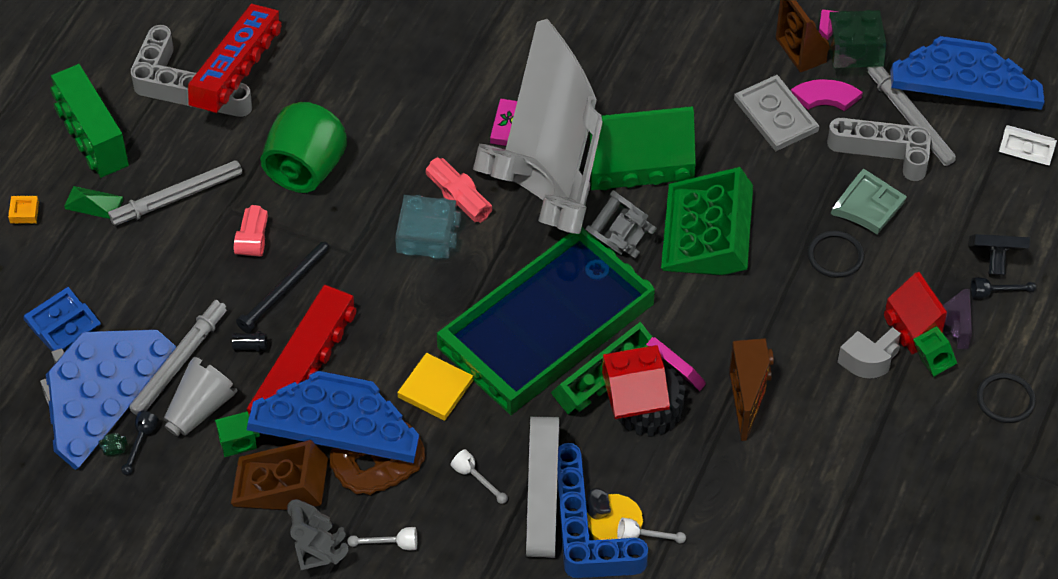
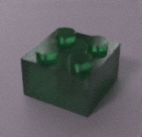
M880 10L829 12L828 41L833 68L883 67L886 39Z

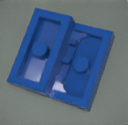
M69 287L24 315V321L51 351L60 348L66 349L82 332H91L101 325L85 303L82 304Z

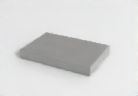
M778 75L734 94L735 102L775 152L819 131L817 122Z

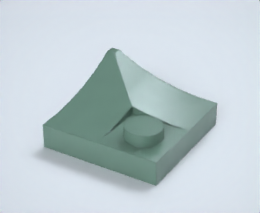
M863 168L835 204L831 214L853 221L878 234L905 203L907 196Z

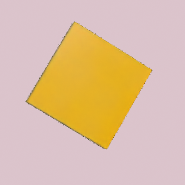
M426 353L397 392L398 398L445 421L472 384L473 375Z

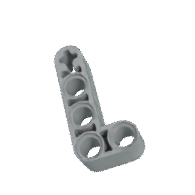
M836 118L830 123L827 144L831 150L836 152L904 159V176L909 180L919 181L926 175L931 136L927 129L919 126Z

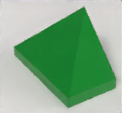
M73 186L64 207L66 210L110 219L108 212L119 208L123 202V197Z

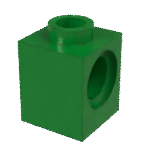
M937 326L913 339L922 363L933 377L957 364L950 342Z
M248 411L215 420L224 457L257 449L255 438L260 437V433L247 430Z

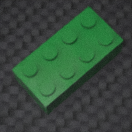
M80 64L51 75L53 86L50 87V91L54 100L57 101L54 103L55 110L60 118H65L64 124L68 133L75 135V143L79 151L86 153L87 156L85 158L91 170L95 169L100 178L128 167L122 132Z

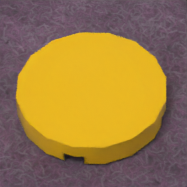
M608 494L611 512L606 517L593 519L587 512L588 532L593 540L618 539L617 529L621 518H630L637 521L640 529L643 525L642 511L637 503L629 497L620 494Z

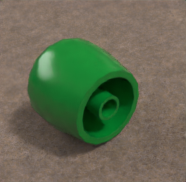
M310 102L290 104L281 110L268 133L260 158L261 166L265 173L280 186L294 192H311L329 175L343 155L347 146L345 129L332 112L320 105Z

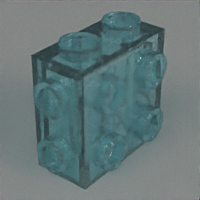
M404 195L395 236L396 252L405 255L449 258L451 248H456L457 233L454 232L455 227H460L461 212L457 211L456 200L429 198L420 195Z

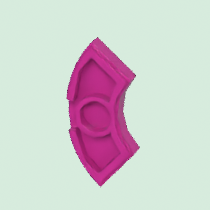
M827 79L808 81L791 89L794 96L808 110L819 105H830L845 111L859 101L863 95L862 91L852 85Z

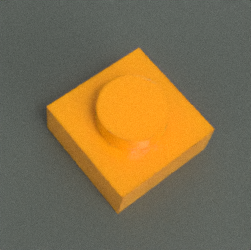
M11 196L8 215L9 222L36 223L39 206L38 196Z

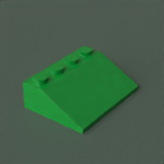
M693 106L601 116L603 122L590 175L591 190H608L610 188L634 187L648 184L657 185L694 178L696 163ZM590 131L588 132L587 156L593 136Z
M741 167L669 184L661 263L663 271L725 275L747 270L753 184Z

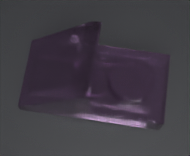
M963 289L943 305L947 311L944 326H952V338H957V349H968L972 335L970 289Z

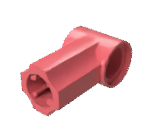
M251 205L245 209L241 229L236 232L234 239V254L263 256L265 246L264 232L268 212L262 209L261 206Z

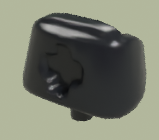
M600 488L591 489L586 502L587 512L593 519L604 518L611 512L608 493Z

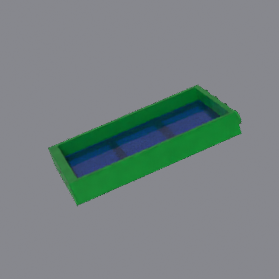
M582 227L580 234L569 233L437 332V348L458 368L473 375V381L507 413L513 415L653 306L655 289L648 280H643L637 275L632 266L622 262L611 248H606L594 235Z

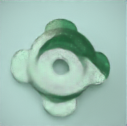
M108 434L104 436V439L98 441L100 449L103 450V455L113 456L126 451V437L120 436V434Z

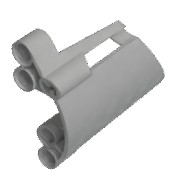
M548 19L536 23L506 149L479 144L473 170L491 174L490 176L498 179L516 182L543 200L539 222L556 226L558 229L566 232L580 234L587 208L585 205L590 189V175L603 121L601 114L594 109L597 99L582 67L565 40ZM590 131L593 136L582 176L579 168L588 132Z

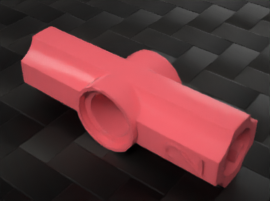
M437 157L430 162L426 168V175L441 189L445 200L453 207L458 205L474 222L481 223L486 220L492 212V205L476 190L472 179L465 173L460 175L444 158L440 159Z

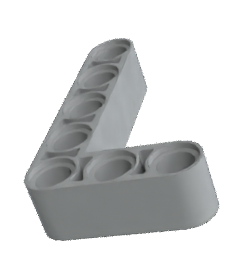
M156 25L149 30L131 68L134 91L141 96L189 106L188 84L197 73L166 67L174 50L171 31L165 25ZM240 83L239 88L230 95L227 104H223L218 112L239 117L248 115L252 111L249 87L244 83Z
M530 417L526 557L555 558L559 417Z

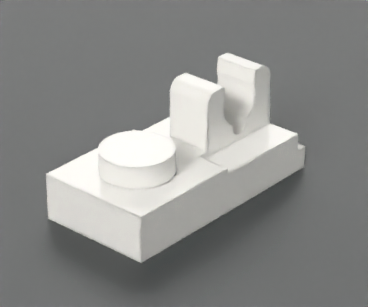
M1007 125L999 152L1050 166L1057 140Z

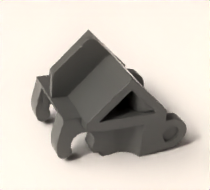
M613 190L610 193L612 197L592 225H588L585 230L620 255L625 251L636 258L640 253L636 248L639 240L645 232L653 234L657 228L646 221L648 218L647 214Z
M292 500L288 503V514L292 518L290 533L291 537L296 540L295 548L301 570L326 565L330 562L337 564L348 553V545L346 543H342L339 549L334 550V547L346 535L343 527H340L335 534H331L328 532L332 528L330 517L320 513L314 506L303 501Z

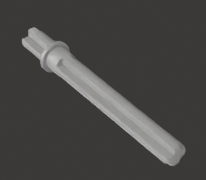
M875 61L873 65H869L867 68L868 73L878 84V90L883 91L911 126L923 127L929 131L931 136L930 149L942 164L949 166L954 163L956 156L906 94L900 89L891 88V75L887 73L878 61Z
M232 161L139 200H129V204L108 212L111 223L117 226L134 218L139 220L141 215L241 175L242 168L237 161Z
M214 300L204 314L196 318L197 322L130 404V411L133 414L137 415L139 411H147L208 333L215 330L216 323L227 311L225 304Z

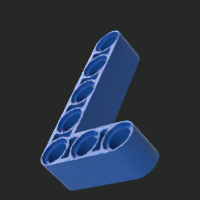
M573 443L560 445L558 447L557 493L565 572L573 578L636 575L642 573L647 567L648 546L644 540L640 538L589 540L581 451ZM566 484H574L575 486L569 487ZM575 508L577 511H569L568 509ZM571 533H578V534H580V535H579V536H571V535H569V534H571ZM635 554L639 555L640 557L632 558L630 557V555ZM603 556H608V557H610L611 559H609V560H604V559H602L601 557H603ZM580 558L582 559V561L577 562L573 561L572 559Z

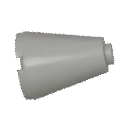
M193 357L189 362L163 418L167 423L165 428L175 436H179L180 433L187 435L237 392V388H231L233 383L210 364L207 368L199 365L203 360L197 357Z

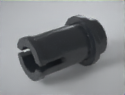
M257 331L255 334L233 333L232 338H235V340H232L234 351L257 350L258 353H261L262 350L267 349L268 340L266 333Z

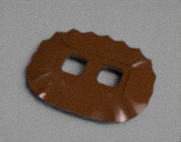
M405 422L409 428L412 427L410 424ZM419 437L414 463L369 455L375 465L365 471L360 470L355 460L369 454L333 447L330 452V467L344 488L350 489L355 494L365 493L371 495L376 491H384L390 486H396L400 481L408 479L412 473L419 471L421 464L425 460V446Z

